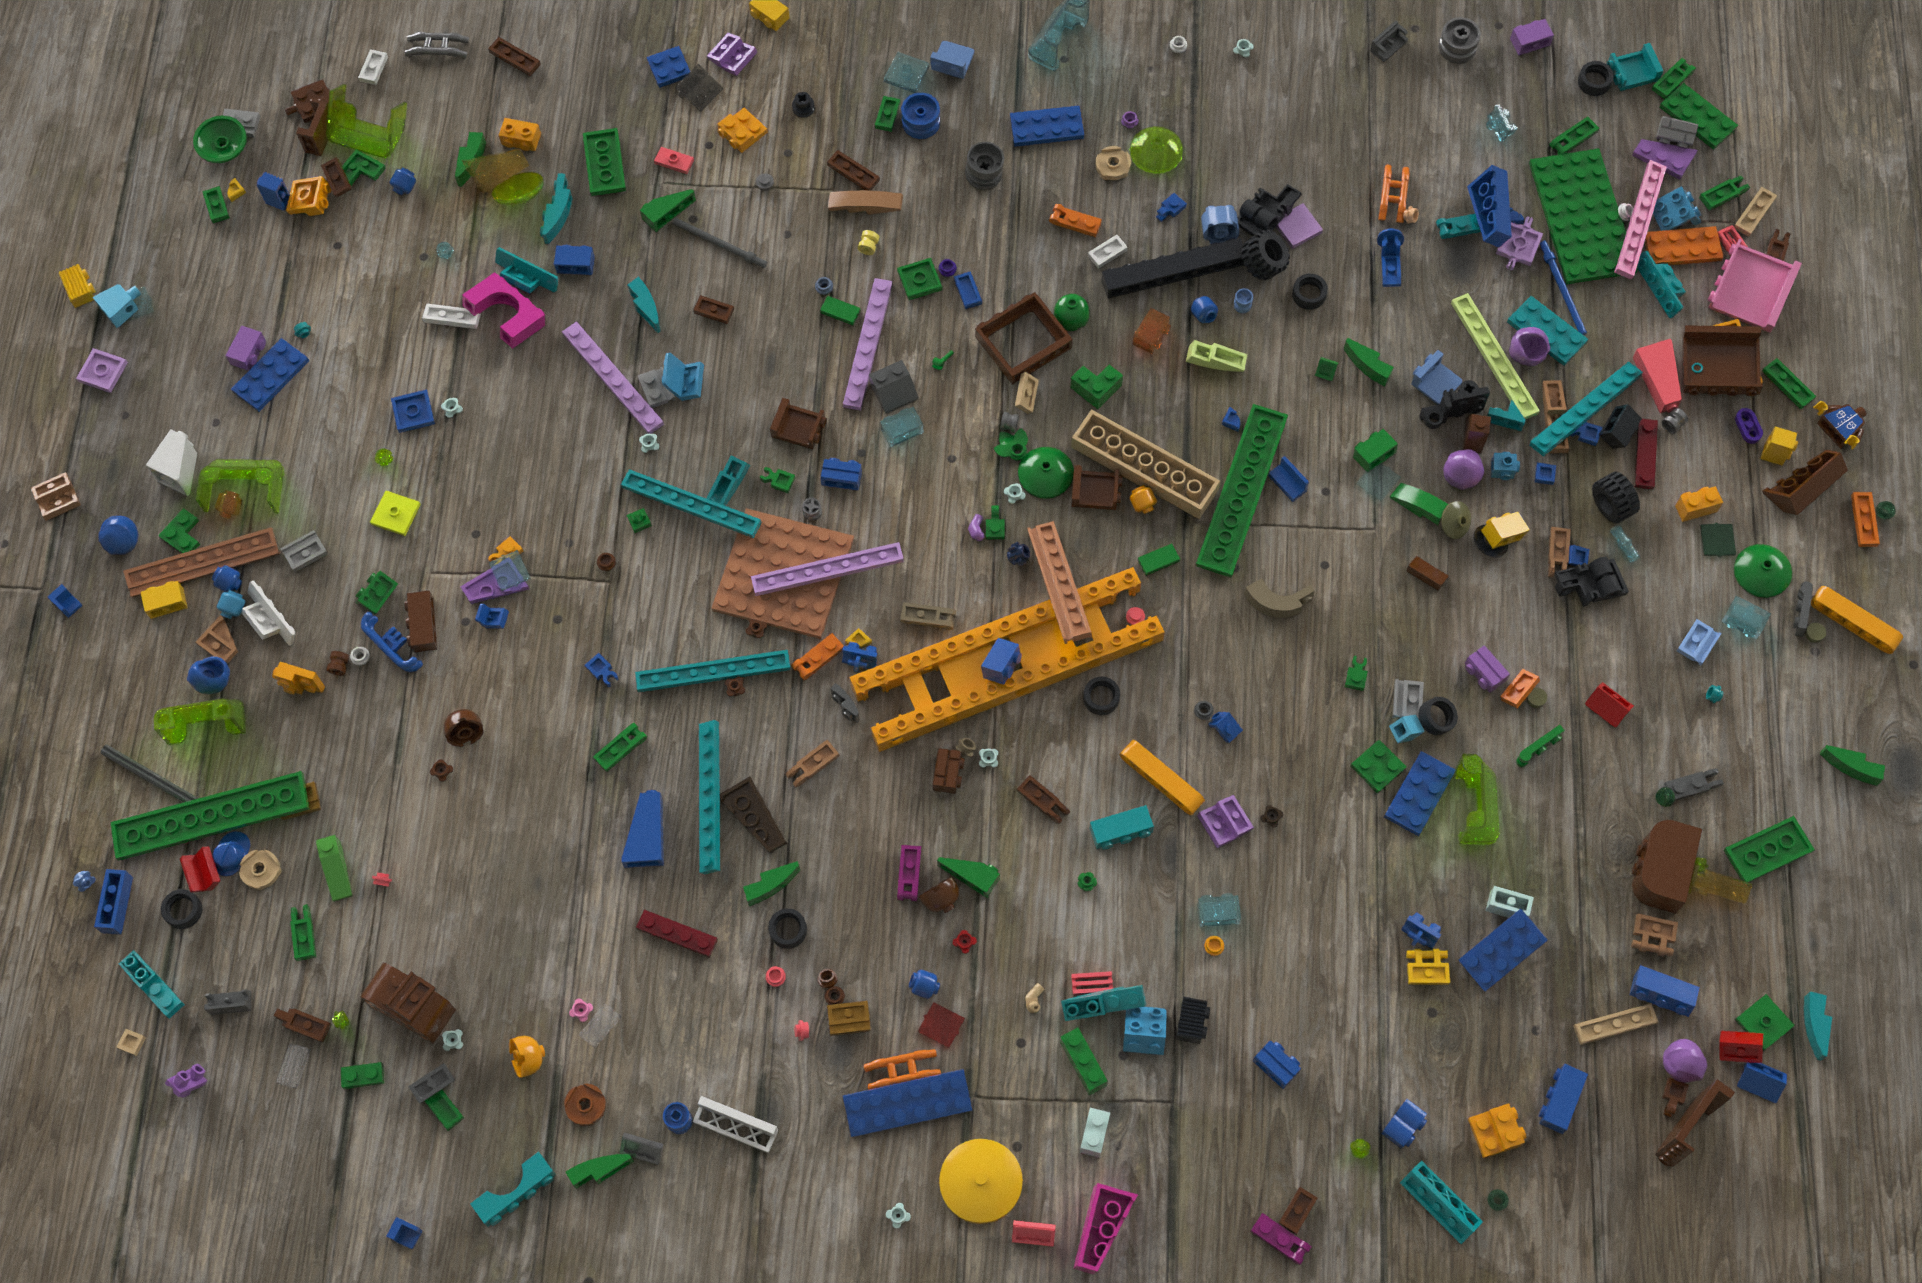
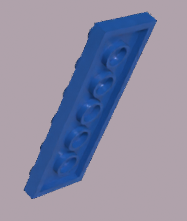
M964 1069L843 1095L851 1137L972 1111Z

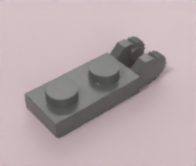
M1806 581L1802 583L1799 589V600L1796 605V611H1799V615L1795 617L1793 628H1796L1795 636L1800 637L1804 635L1807 628L1813 591L1812 583Z
M1715 768L1665 782L1664 785L1671 802L1708 792L1710 789L1720 787L1724 783L1722 779L1707 783L1706 778L1713 777L1719 773L1718 769Z

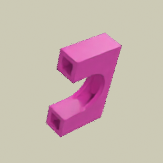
M495 272L462 294L463 307L474 316L495 304H507L517 310L518 313L513 318L500 326V338L512 349L545 326L544 312L534 306L528 298L521 295L515 287L507 283L505 278L500 277Z

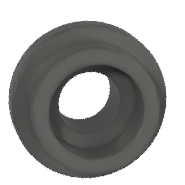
M1200 701L1194 708L1196 717L1201 720L1211 718L1214 712L1212 704L1208 701ZM1206 709L1207 713H1202L1200 710Z

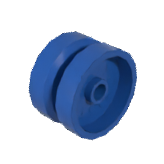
M914 93L903 101L901 106L902 126L906 134L916 139H927L933 136L940 127V107L936 98L927 93Z

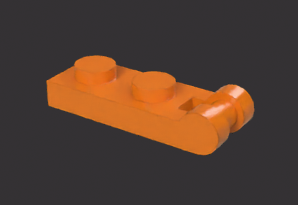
M1055 204L1053 208L1054 213L1049 218V222L1054 225L1096 237L1102 223L1100 218L1064 208L1061 204Z
M831 633L804 656L795 660L791 667L800 673V677L803 680H806L842 652L844 645ZM807 663L810 667L805 668L804 665Z

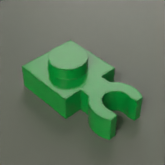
M764 467V472L769 475L767 477L761 475L760 480L763 483L771 482V488L789 493L795 480V475L777 469V472L774 473L769 467Z
M1354 656L1352 659L1353 668H1348L1344 687L1364 691L1368 671L1362 669L1366 667L1367 658H1364L1363 663L1359 664L1356 662L1357 656Z

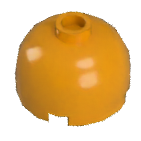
M518 1036L509 1041V1052L513 1054L514 1060H512V1065L517 1076L523 1078L536 1073L542 1065V1057H545L543 1045L539 1046L538 1042L530 1036Z

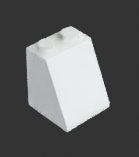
M170 429L147 462L146 467L157 482L189 496L197 452L193 448L194 445L187 439L188 436L185 433Z

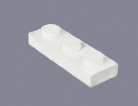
M426 304L422 319L425 323L477 329L481 313L474 316L466 308Z

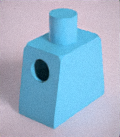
M117 284L95 295L93 299L115 327L118 328L138 310L133 300L139 297L141 293L136 286L125 291L121 285Z

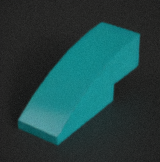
M638 276L627 285L630 295L635 299L633 300L635 310L659 333L661 332L660 321L655 302L647 286Z
M731 455L724 470H720L706 499L726 506L751 465Z
M1810 991L1804 997V1022L1816 1059L1821 1061L1828 1054L1832 1017L1824 1015L1827 995Z

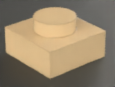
M125 1029L116 1048L137 1056L146 1037Z

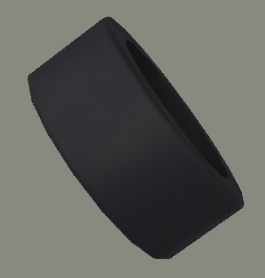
M1601 61L1586 63L1578 76L1580 89L1590 96L1605 94L1613 81L1612 69ZM1591 72L1599 73L1605 78L1606 82L1600 85L1593 84L1585 76Z
M1308 273L1301 275L1293 286L1292 297L1294 302L1299 307L1307 310L1319 308L1324 304L1327 297V283L1317 274ZM1311 284L1318 287L1321 294L1318 298L1307 299L1300 294L1299 289L1303 285Z
M1095 677L1085 686L1083 692L1084 704L1093 714L1100 716L1108 715L1118 707L1120 689L1116 682L1108 677ZM1095 687H1107L1112 691L1113 699L1108 705H1096L1090 698L1091 691Z
M1434 697L1424 702L1418 713L1423 729L1432 735H1442L1452 730L1458 720L1454 704L1444 697ZM1435 705L1443 711L1446 719L1445 726H1439L1433 721L1430 712L1431 706Z
M185 889L172 891L166 895L161 904L162 917L169 925L177 929L190 928L198 922L202 914V903L198 897ZM179 899H189L193 904L192 912L185 919H174L170 914L173 904Z
M785 908L779 910L769 921L768 930L771 940L781 948L791 949L797 947L804 941L807 935L805 919L800 912L794 909ZM787 917L795 919L800 927L797 936L790 940L780 938L776 932L778 922Z

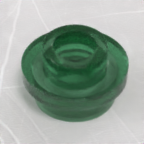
M1883 501L1877 505L1876 513L1880 518L1888 520L1895 515L1896 509L1892 502Z
M1663 787L1657 791L1655 798L1661 806L1669 807L1675 801V794L1671 788Z
M1496 1189L1489 1193L1487 1202L1493 1210L1502 1211L1508 1206L1509 1198L1504 1191ZM1499 1197L1501 1204H1496L1494 1198Z

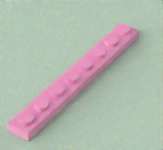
M1652 160L1647 164L1614 272L1628 279H1632L1635 275L1666 171V166Z

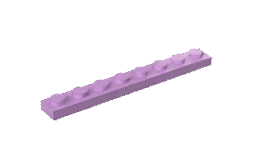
M874 279L843 401V408L860 411L862 409L869 374L871 373L893 286L892 281Z
M577 321L562 331L563 336L648 434H652L664 425L661 418Z
M898 542L751 576L755 596L902 563L904 559L900 543Z

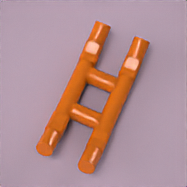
M1389 164L1385 165L1378 220H1386L1388 202L1399 204L1396 222H1404L1403 215L1406 209L1410 174L1408 167L1402 169L1401 181L1391 180L1392 166ZM1390 187L1401 188L1400 197L1389 195Z
M919 1050L913 1053L877 1059L864 1064L865 1072L887 1066L889 1078L868 1084V1090L941 1074L940 1069L917 1072L915 1060L934 1058L937 1056L936 1050ZM907 1062L909 1074L897 1076L895 1065Z

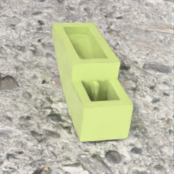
M1194 340L1189 345L1186 362L1217 370L1243 372L1245 370L1247 354L1216 343L1208 345Z

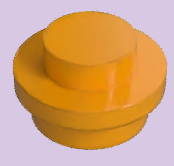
M1210 936L1204 943V949L1209 955L1218 956L1224 950V942L1218 936Z

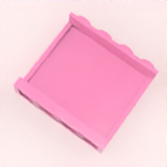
M1739 239L1736 244H1732L1728 252L1731 257L1729 260H1725L1721 268L1724 270L1722 276H1718L1714 284L1717 286L1716 291H1711L1707 300L1710 302L1708 308L1734 319H1739V321L1749 325L1761 326L1762 330L1771 333L1802 263L1794 261L1793 264H1789L1740 244L1741 239Z

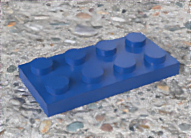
M1079 105L1010 113L1014 147L1084 139Z
M281 338L231 390L260 412L309 362V359Z
M1421 751L1385 813L1384 818L1419 836L1456 769Z
M1519 909L1463 955L1459 961L1486 992L1545 944L1548 939L1522 909Z

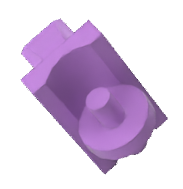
M195 1064L189 1070L177 1072L175 1076L167 1079L165 1084L173 1088L174 1094L178 1097H187L191 1091L206 1084L207 1080L203 1077L205 1070L199 1064Z

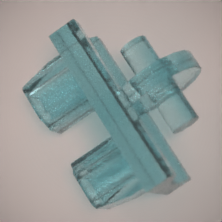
M1495 105L1494 110L1487 116L1489 121L1486 123V127L1488 130L1494 129L1499 140L1505 141L1508 136L1516 132L1517 126L1515 123H1509L1510 113L1508 109H1502L1501 105Z

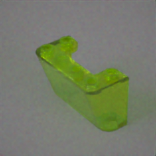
M216 699L162 708L154 714V730L168 746L185 741L187 738V724L212 720H225V728L232 735L246 733L244 704L238 699Z

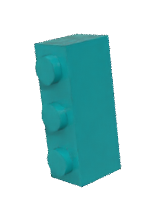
M1147 805L1091 821L1089 829L1096 849L1102 848V850L1113 847V844L1120 842L1121 844L1131 842L1133 838H1146L1153 833L1154 825Z

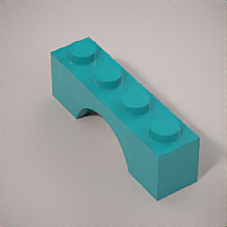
M539 1151L522 1164L523 1177L521 1183L513 1192L506 1195H495L486 1191L470 1203L487 1227L498 1224L504 1214L515 1211L521 1201L532 1198L537 1193L536 1190L542 1185L545 1187L554 1180L555 1172Z

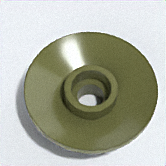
M1451 502L1443 511L1441 518L1442 529L1449 538L1460 539L1466 535L1470 528L1471 513L1463 502Z

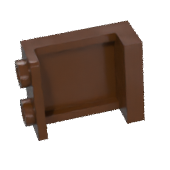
M312 98L310 103L315 115L309 129L298 127L296 134L305 153L322 156L336 121L328 102L323 99L317 100Z
M782 398L770 427L771 437L813 450L815 444H818L820 441L821 428H825L827 418L825 417L824 410H820L819 413L790 405L789 399Z
M1074 465L1071 507L1116 510L1117 503H1121V492H1118V486L1122 487V475H1119V469H1115V473L1082 471V466Z

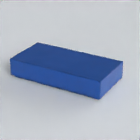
M971 271L954 276V282L965 310L982 305V299Z

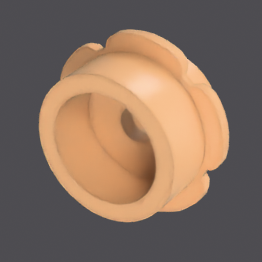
M1409 206L1404 211L1403 217L1407 224L1417 222L1419 211L1412 206Z

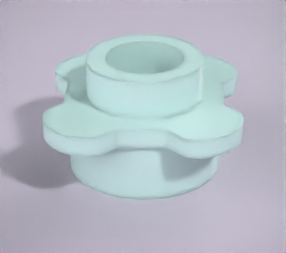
M1241 39L1238 40L1237 47L1233 49V52L1246 58L1249 57V52L1254 46L1248 40Z
M449 398L441 405L448 418H452L454 414L463 411L462 406L458 404L457 398Z
M645 434L639 438V442L642 443V452L647 453L649 450L659 449L656 434Z
M1018 483L1004 489V494L1008 496V501L1011 504L1026 497V494L1022 492L1021 485Z
M981 749L979 751L981 756L979 765L982 768L986 766L995 768L998 766V751L996 749Z
M459 1029L445 1031L442 1034L444 1041L443 1049L446 1051L453 1048L461 1049L463 1047L461 1042L462 1031Z
M897 1203L895 1207L886 1212V1217L893 1222L894 1228H900L902 1223L909 1221L911 1218L910 1213L905 1211L902 1203Z

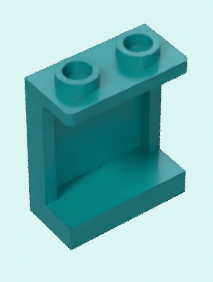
M1651 43L1644 44L1641 51L1616 57L1615 53H1611L1607 61V65L1613 71L1614 83L1620 91L1657 82L1663 74V68Z

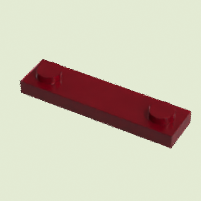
M1642 418L1637 429L1634 487L1653 490L1655 487L1658 420Z

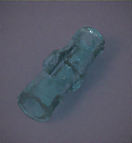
M1621 525L1613 527L1610 533L1616 539L1618 548L1623 550L1629 562L1632 563L1639 559L1640 555L1632 545V539L1627 537Z

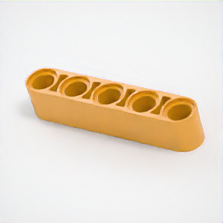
M1821 586L1811 599V606L1887 654H1893L1903 639V635L1898 630L1829 587Z
M1132 740L1119 754L1125 763L1188 815L1192 816L1205 802L1204 797L1137 741Z

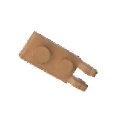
M1551 527L1548 554V577L1550 578L1554 576L1555 565H1561L1560 570L1567 569L1571 529Z
M826 740L796 762L797 764L786 772V776L789 779L801 769L803 774L793 782L795 787H799L840 755L831 743Z

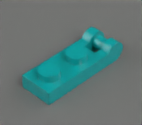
M1476 214L1449 219L1440 218L1436 221L1437 228H1440L1439 234L1441 239L1481 232Z

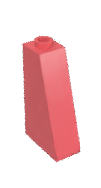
M1670 338L1638 348L1633 356V360L1637 368L1643 372L1642 378L1659 412L1667 411L1670 413L1675 408H1678L1682 400L1672 340Z

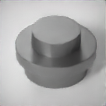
M760 174L756 178L757 187L763 191L770 190L774 184L773 177L770 174Z

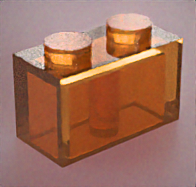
M1150 308L1133 336V345L1152 354L1155 348L1158 349L1162 343L1161 338L1164 334L1167 335L1171 328V325H1169L1170 317Z

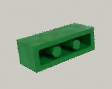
M1077 1027L1060 1036V1044L1088 1095L1090 1096L1107 1087L1108 1080L1080 1029Z

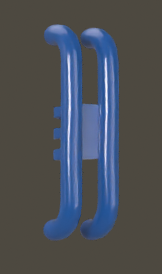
M371 612L365 613L361 620V629L398 667L406 672H415L423 666L422 661H417L416 657H411L409 660L404 661L396 653L407 642V639L402 637V634L397 632L395 627L390 628L381 638L374 630L378 617L373 616Z

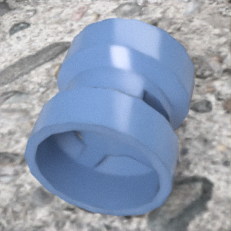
M1239 289L1235 294L1234 309L1239 313H1247L1252 307L1253 293L1249 289Z

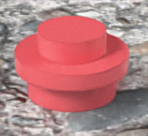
M1138 607L1130 608L1126 613V620L1130 625H1134L1145 620V613Z
M377 872V876L372 875V879H374L373 884L389 887V883L392 882L389 874Z
M775 966L766 972V981L770 986L778 987L785 982L786 974L782 968Z
M799 1020L798 1025L794 1027L795 1037H798L799 1041L809 1038L808 1022H803V1020Z

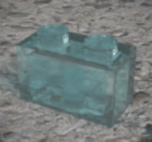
M914 406L909 409L905 408L898 414L887 416L880 421L881 431L890 447L924 433L923 423Z
M1735 596L1721 622L1730 628L1743 632L1747 637L1757 639L1762 633L1771 613Z
M1232 893L1222 894L1221 897L1203 895L1201 898H1198L1199 927L1240 923L1241 914L1238 895L1233 896Z

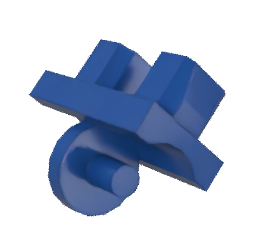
M850 642L848 646L843 647L842 663L854 666V672L858 673L860 668L871 669L877 666L878 653L876 647L868 646L866 650L859 649V644L855 642Z
M1419 913L1409 916L1401 930L1413 939L1411 945L1415 947L1418 942L1423 946L1426 945L1433 949L1441 936L1439 934L1441 927L1435 923H1431L1429 927L1422 923L1424 918Z

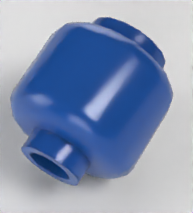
M403 167L395 170L389 182L393 187L392 191L399 195L411 193L416 183L415 174Z
M1202 296L1194 300L1191 312L1199 322L1210 323L1216 319L1218 307L1211 298Z
M227 565L221 568L218 567L211 579L213 580V585L224 592H228V590L237 591L242 583L240 573Z
M918 970L917 973L913 972L909 982L912 994L926 999L931 998L933 994L936 995L940 987V983L937 982V975L925 970Z

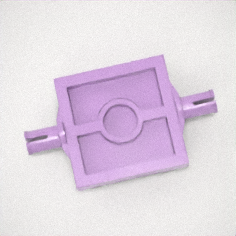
M1526 217L1523 225L1511 222L1512 237L1502 246L1498 247L1496 254L1509 259L1506 266L1508 270L1510 265V270H1513L1516 262L1531 266L1543 233L1537 232L1530 227L1533 222L1532 217L1529 223V217Z

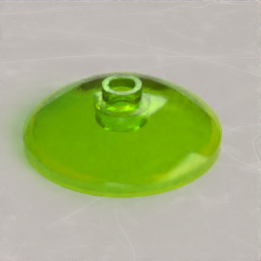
M1159 126L1148 127L1139 131L1133 137L1130 144V155L1133 162L1140 169L1149 173H1164L1172 170L1178 165L1183 154V145L1177 134L1170 129Z
M524 172L510 176L495 186L492 191L493 199L499 204L508 206L525 204L540 193L544 186L543 177L535 172Z

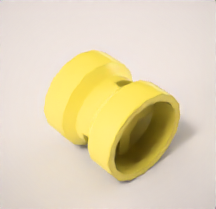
M871 230L863 231L862 241L859 242L858 250L865 255H873L876 250L875 245L878 244L880 238L879 235Z

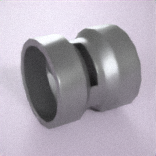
M1675 408L1670 412V416H1666L1662 420L1661 424L1667 432L1675 434L1680 429V426H1684L1688 422V416L1683 410Z

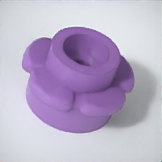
M1132 111L1126 112L1122 116L1123 119H1121L1122 125L1127 128H1133L1139 122L1136 113Z

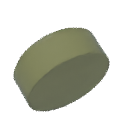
M1811 623L1806 628L1805 636L1810 642L1819 643L1825 638L1826 629L1820 623Z
M1534 688L1527 696V702L1533 708H1540L1547 701V694L1541 688Z

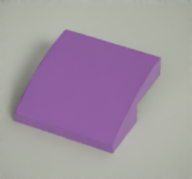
M727 33L707 55V58L720 68L737 76L757 54V50L755 47L743 43L741 37Z
M1234 795L1218 801L1216 805L1199 812L1197 815L1217 848L1230 843L1254 828Z

